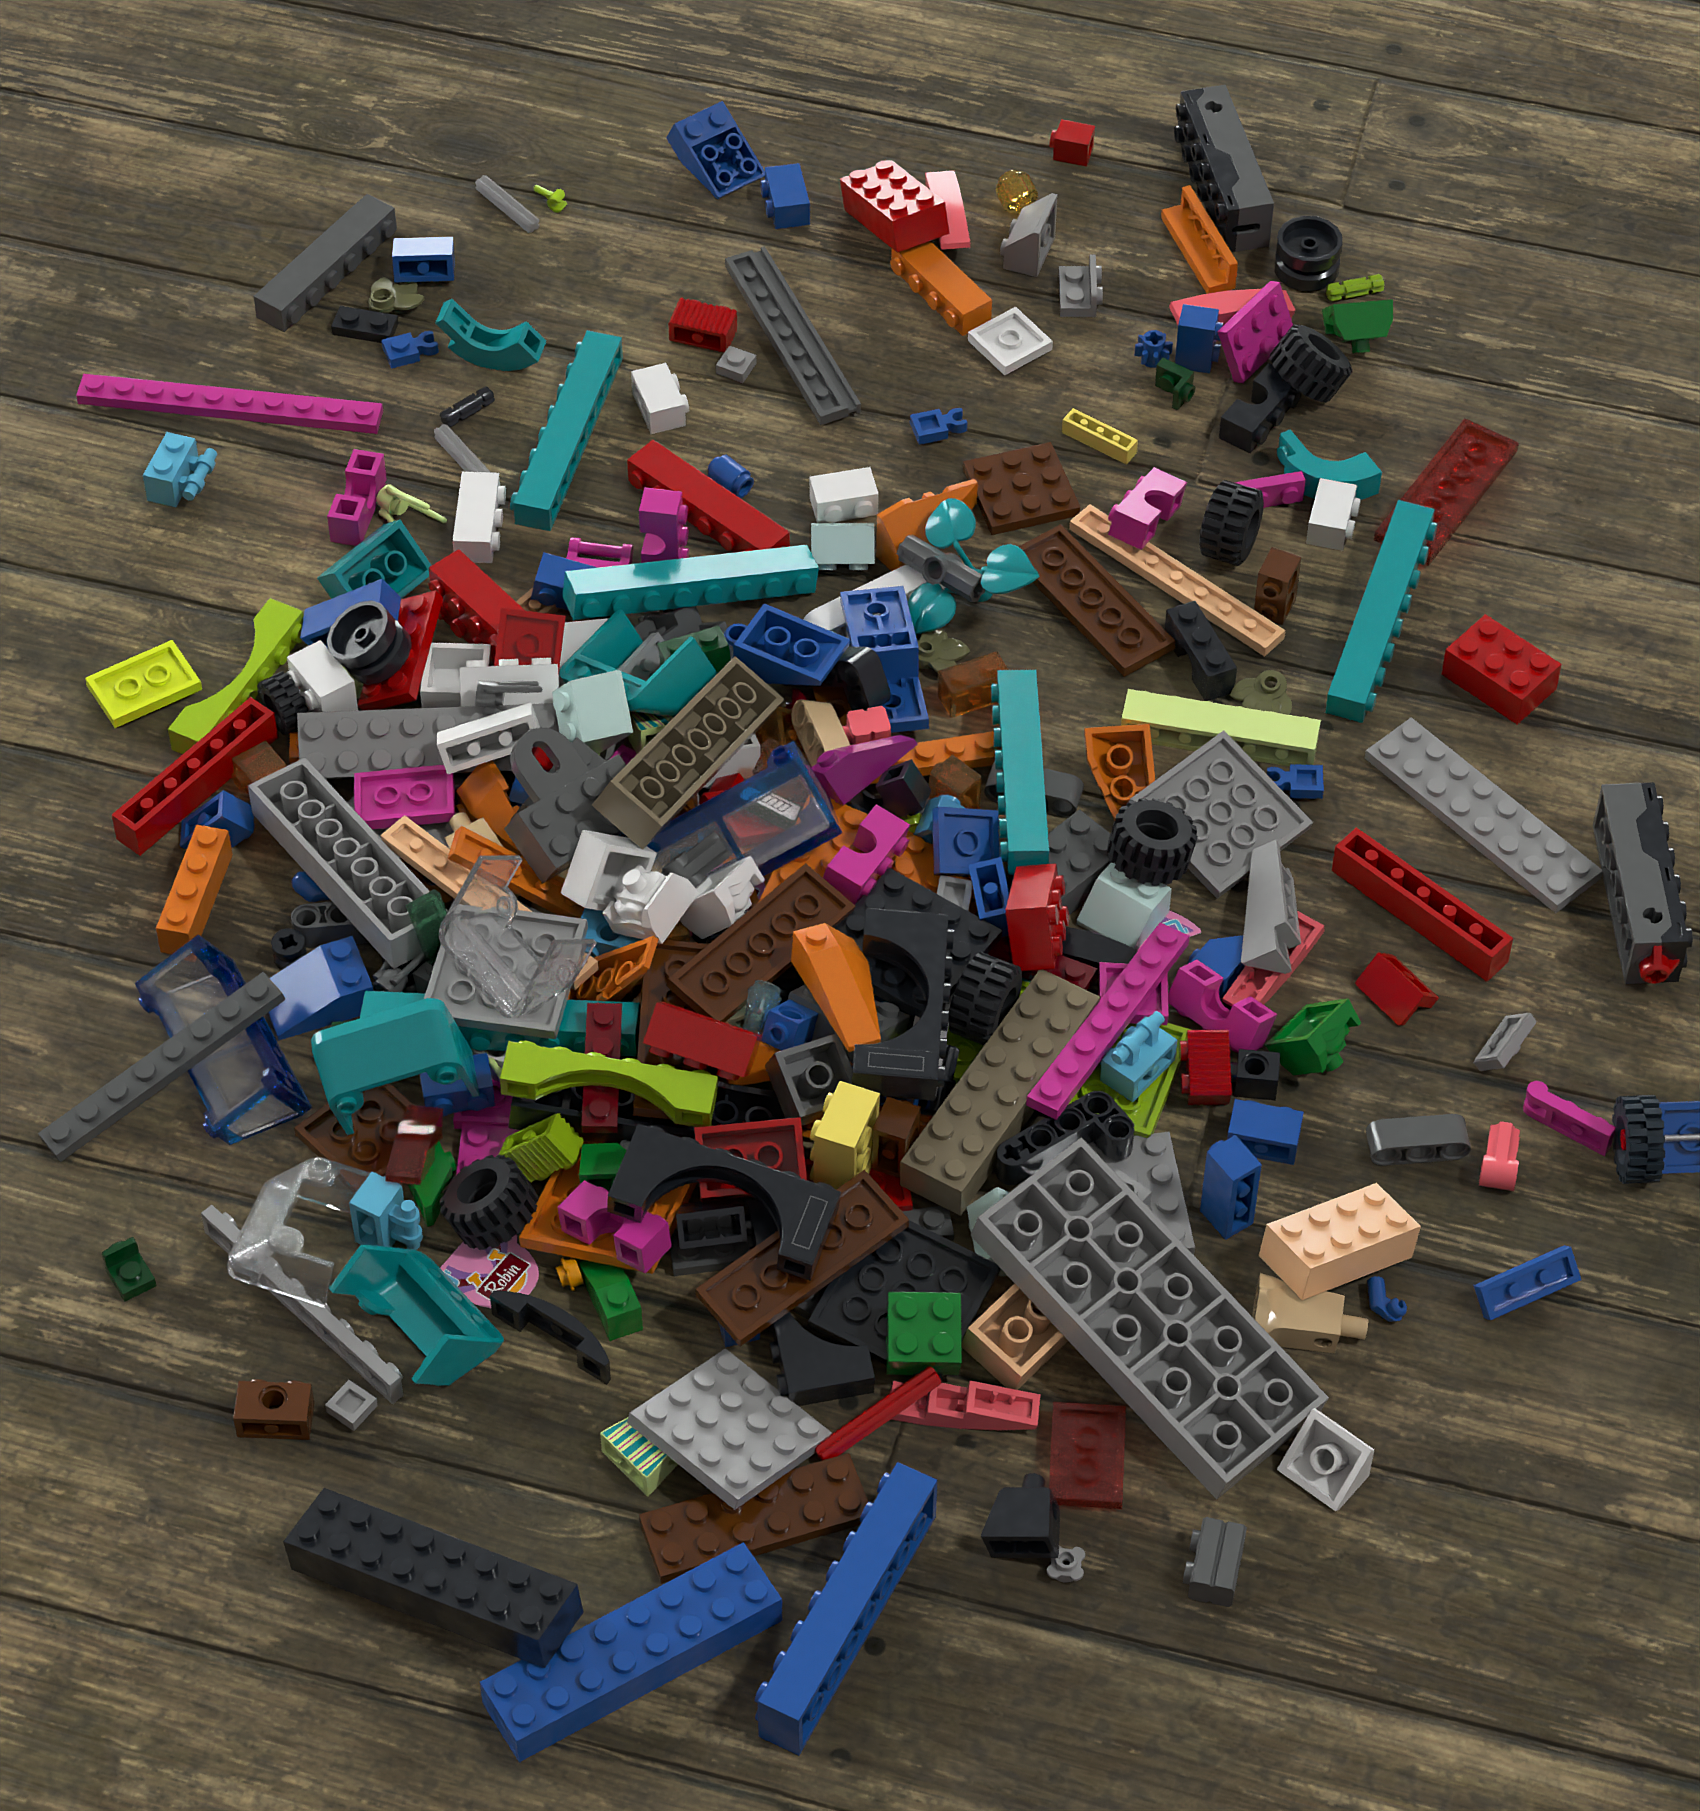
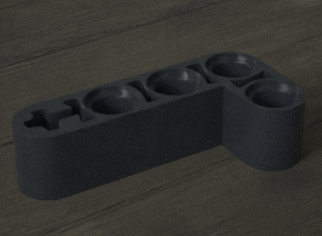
M847 647L820 686L782 684L784 686L843 687L848 703L853 711L860 709L867 711V708L882 706L891 697L881 661L876 652L869 647Z
M1102 1091L1090 1092L1067 1105L1057 1120L1048 1116L1000 1144L997 1149L996 1176L1006 1185L1021 1184L1081 1137L1087 1144L1094 1142L1108 1158L1113 1160L1125 1159L1133 1150L1134 1123L1110 1095Z

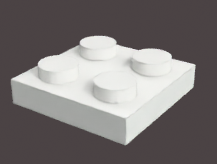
M1017 307L968 332V341L1004 375L1051 351L1053 347V341Z

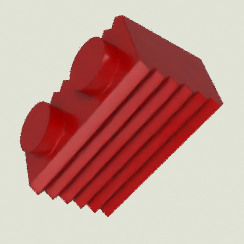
M682 297L679 299L668 323L669 340L725 353L731 345L735 333H737V311L735 309L731 310L726 306H713L712 304L708 305L706 302L702 304L698 300H685Z
M1187 1030L1185 1041H1179L1180 1061H1186V1073H1181V1094L1188 1095V1105L1229 1104L1232 1096L1229 1030Z

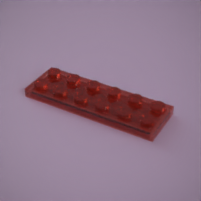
M1464 418L1404 494L1401 501L1435 509L1433 522L1438 523L1434 540L1427 541L1426 546L1429 547V553L1425 565L1429 566L1517 453L1518 442ZM1395 507L1375 531L1374 541L1380 544L1383 543Z

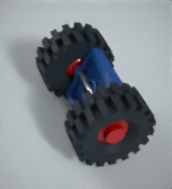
M1655 1095L1618 1096L1616 1098V1104L1613 1107L1614 1114L1612 1115L1613 1126L1616 1127L1612 1147L1615 1153L1614 1163L1617 1165L1616 1172L1622 1184L1660 1182L1663 1174L1700 1172V1101L1659 1102Z

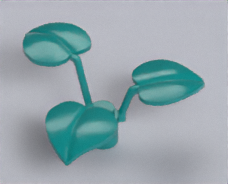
M948 498L942 501L928 518L925 533L930 544L939 549L948 548L953 544L964 564L982 574L981 585L985 589V593L980 596L978 602L987 601L993 594H1005L1018 590L1040 577L1026 553L1018 546L1012 544L1002 545L993 550L987 558V566H983L981 570L976 569L959 544V541L971 538L976 527L974 514L964 502L955 498ZM928 582L914 590L909 598L908 606L916 636L940 629L951 621L956 611V601L949 593L955 592L946 587L942 589L939 584L933 585Z

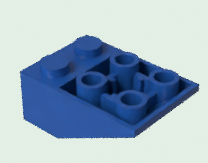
M723 101L675 123L666 137L680 162L717 199L765 177L763 167Z

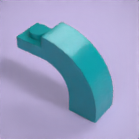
M453 299L443 303L435 322L451 338L448 348L452 352L472 364L490 369L513 371L529 367L539 362L546 344V340L527 321L507 330L488 328L475 321Z
M1291 429L1280 433L1279 446L1277 448L1278 459L1285 465L1284 474L1303 472L1305 477L1304 495L1315 499L1320 478L1357 485L1355 498H1360L1361 500L1379 493L1382 471L1366 452L1342 461L1324 460L1310 453Z

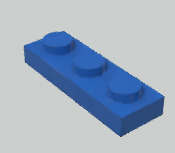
M1564 1245L1474 1285L1483 1317L1493 1320L1581 1280L1572 1248Z

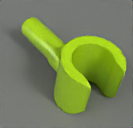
M535 185L534 191L548 199L547 205L553 212L559 213L567 205V202L562 200L565 197L562 189L552 192L539 185Z

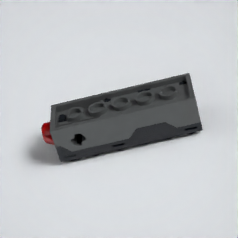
M1226 84L1181 91L1180 104H1176L1178 126H1174V138L1176 143L1181 144L1184 163L1189 164L1190 179L1192 183L1196 182L1198 199L1200 202H1204L1206 212L1231 252L1269 247L1274 201Z
M1654 782L1602 784L1593 821V831L1601 869L1603 870L1602 875L1625 984L1679 982L1682 968L1687 967V948H1691L1693 942L1692 930L1690 927L1686 928L1685 925L1687 916L1685 901H1680L1679 898L1681 890L1679 874H1674L1673 870L1675 865L1674 849L1668 847L1669 825L1667 821L1662 820L1663 798L1661 795L1657 796Z

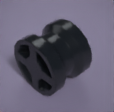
M282 929L271 940L274 963L281 970L307 954L304 936L296 929Z

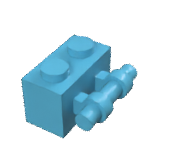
M166 432L143 474L147 501L177 507L182 496L187 500H193L196 494H199L205 486L204 479L206 475L213 471L217 452L212 448H207L205 453L198 457L195 438Z
M1155 1011L1150 1017H1144L1136 1027L1131 1026L1128 1028L1115 1048L1111 1047L1100 1062V1081L1131 1102H1134L1170 1066L1176 1057L1177 1039L1159 1028L1165 1021L1164 1016L1160 1012Z
M371 1172L349 1202L355 1242L363 1245L392 1247L397 1240L406 1244L408 1249L417 1250L423 1238L422 1228L419 1225V1209L412 1200L404 1201L402 1185L390 1176L383 1177Z

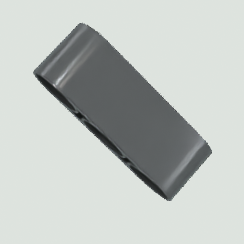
M994 762L984 794L992 802L998 803V795H1003V792H997L996 772H1002V770H995ZM1043 768L1046 813L1058 817H1070L1077 810L1084 788L1083 782L1072 774Z
M333 902L299 905L291 913L292 929L302 933L305 939V948H317L320 945L353 936L356 944L370 943Z
M1458 1114L1381 1119L1371 1122L1365 1129L1371 1160L1377 1165L1387 1166L1452 1161L1462 1159L1471 1152L1465 1119Z

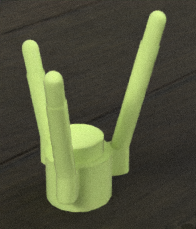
M391 484L384 486L377 494L376 503L381 507L379 515L386 519L388 523L395 521L392 515H402L408 506L441 523L447 522L445 517L430 510L429 504L401 492Z

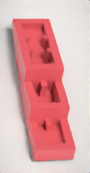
M955 172L925 173L927 188L944 200L946 204L950 234L937 238L941 250L970 248L968 226Z
M1261 289L1229 290L1198 295L1173 301L1170 303L1169 308L1177 325L1179 324L1183 304L1219 309L1218 322H1222L1224 326ZM1282 290L1290 317L1292 318L1296 310L1287 291Z
M1297 911L1301 944L1291 949L1287 947L1292 971L1284 974L1245 966L1222 998V1001L1233 1006V1004L1251 996L1264 1005L1304 960L1324 933V925Z
M893 1381L890 1393L904 1383ZM969 1381L967 1388L941 1383L890 1420L956 1429L1032 1430L1038 1426L1041 1395L975 1381Z

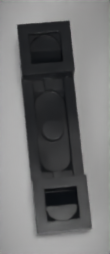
M1066 927V940L1062 941V956L1098 968V971L1100 962L1128 964L1138 952V950L1112 938Z
M493 1291L491 1293L490 1303L493 1316L519 1332L530 1322L574 1349L577 1353L578 1368L606 1385L610 1382V1361L605 1350L593 1333L574 1316L554 1304L530 1295L510 1291Z

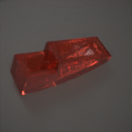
M408 1105L394 1140L385 1181L421 1185L435 1160V1146L442 1136L443 1108Z

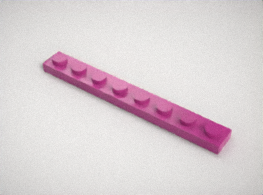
M1161 922L1157 925L1028 1094L1026 1106L1051 1118L1058 1119L1189 945V935Z

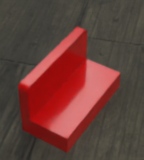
M1378 952L1355 982L1356 986L1399 1026H1404L1419 1006L1432 1008L1439 999L1433 991L1392 954Z

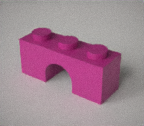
M353 449L345 470L344 495H335L327 519L331 542L357 546L364 540L377 506V494L384 487L387 478L384 454Z
M1154 467L1146 476L1139 478L1133 490L1126 492L1119 505L1115 504L1108 517V521L1111 522L1108 535L1142 550L1154 537L1159 518L1168 521L1180 508L1187 482Z
M644 487L639 508L640 532L646 533L641 551V563L689 558V548H684L687 545L689 530L688 527L683 526V524H686L688 506L683 505L682 492Z
M876 804L860 824L853 846L864 853L854 852L843 845L827 865L823 878L855 905L863 895L867 896L877 884V877L882 876L888 868H891L893 864L892 858L895 855L900 857L904 853L910 841L906 838L910 824Z
M1199 960L1179 968L1168 993V1003L1180 1015L1189 1017L1202 1026L1203 1030H1229L1230 1049L1236 1053L1239 1052V1049L1256 1051L1263 1047L1277 1014L1251 996L1233 1004L1231 1010H1229L1222 1004L1219 997V988L1224 977Z
M584 1180L557 1207L561 1230L588 1245L601 1234L615 1232L613 1237L617 1259L646 1274L672 1247L668 1222L661 1216L653 1215L649 1212L645 1214L641 1223L607 1212L609 1192L603 1187H597Z

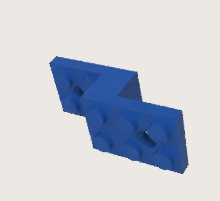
M904 586L840 592V603L850 639V647H869L876 652L881 661L891 692L890 700L882 705L886 709L891 733L929 729V717L918 677L919 646ZM872 613H881V615H872ZM893 704V705H896L897 707L891 708V707H887L886 705Z

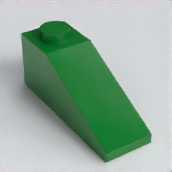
M576 1259L583 1282L609 1341L642 1331L641 1305L624 1270L621 1267Z

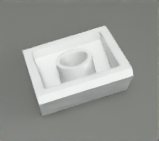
M1313 1408L1277 1470L1334 1511H1338L1369 1477L1374 1449L1316 1408Z

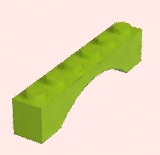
M269 598L253 619L255 628L254 647L250 659L242 672L217 694L201 702L186 706L168 728L171 749L173 751L184 754L247 699L252 697L256 700L259 690L257 688L258 683L273 676L278 667L286 663L287 657L294 646L302 642L300 638L304 617L302 610Z
M508 1041L500 1076L501 1094L532 1100H537L552 1092L570 1087L588 1085L614 1087L647 1099L664 1111L676 1124L705 1127L711 1126L718 1089V1076L711 1075L704 1070H693L692 1072L679 1070L668 1064H659L657 1066L643 1064L633 1058L619 1060L607 1058L605 1055L597 1052L583 1054L572 1052L570 1049L561 1046L547 1048L537 1046L530 1041H519L518 1043Z

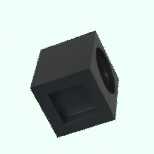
M1239 1049L1237 1062L1230 1063L1231 1083H1235L1234 1097L1276 1101L1280 1053Z

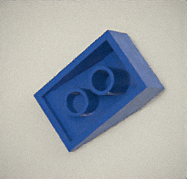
M763 604L734 643L733 658L736 656L768 684L820 686L850 645V639L772 606Z
M353 936L320 945L270 977L271 981L283 993L285 1001L269 1011L268 1015L278 1041L332 1025V1022L345 1021L360 1016L365 991L374 990Z

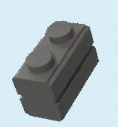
M1205 1517L1202 1521L1201 1530L1193 1529L1189 1551L1196 1552L1194 1562H1186L1183 1583L1189 1584L1188 1597L1191 1600L1205 1603L1210 1601L1212 1604L1225 1607L1232 1606L1247 1527L1244 1524L1229 1521L1224 1523L1223 1520Z

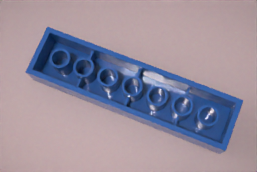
M899 1462L896 1463L891 1474L886 1472L881 1478L877 1488V1493H879L874 1503L869 1501L864 1507L860 1522H862L857 1532L851 1531L843 1546L844 1554L839 1562L836 1560L832 1562L826 1575L827 1583L822 1592L817 1590L812 1596L808 1607L810 1612L805 1621L799 1620L791 1634L790 1640L792 1643L787 1652L782 1650L779 1653L773 1666L774 1674L769 1683L764 1681L756 1693L755 1702L758 1703V1710L755 1720L758 1721L759 1737L798 1756L801 1754L936 1518L937 1479Z
M743 1542L569 1634L545 1668L520 1660L480 1681L482 1703L518 1762H521L781 1622L782 1598Z

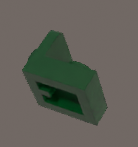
M1162 357L1156 365L1155 386L1165 392L1172 393V408L1179 410L1184 402L1188 403L1195 393L1196 387L1193 385L1194 371Z
M134 1237L116 1242L102 1252L106 1272L124 1302L157 1286L153 1274L139 1253Z

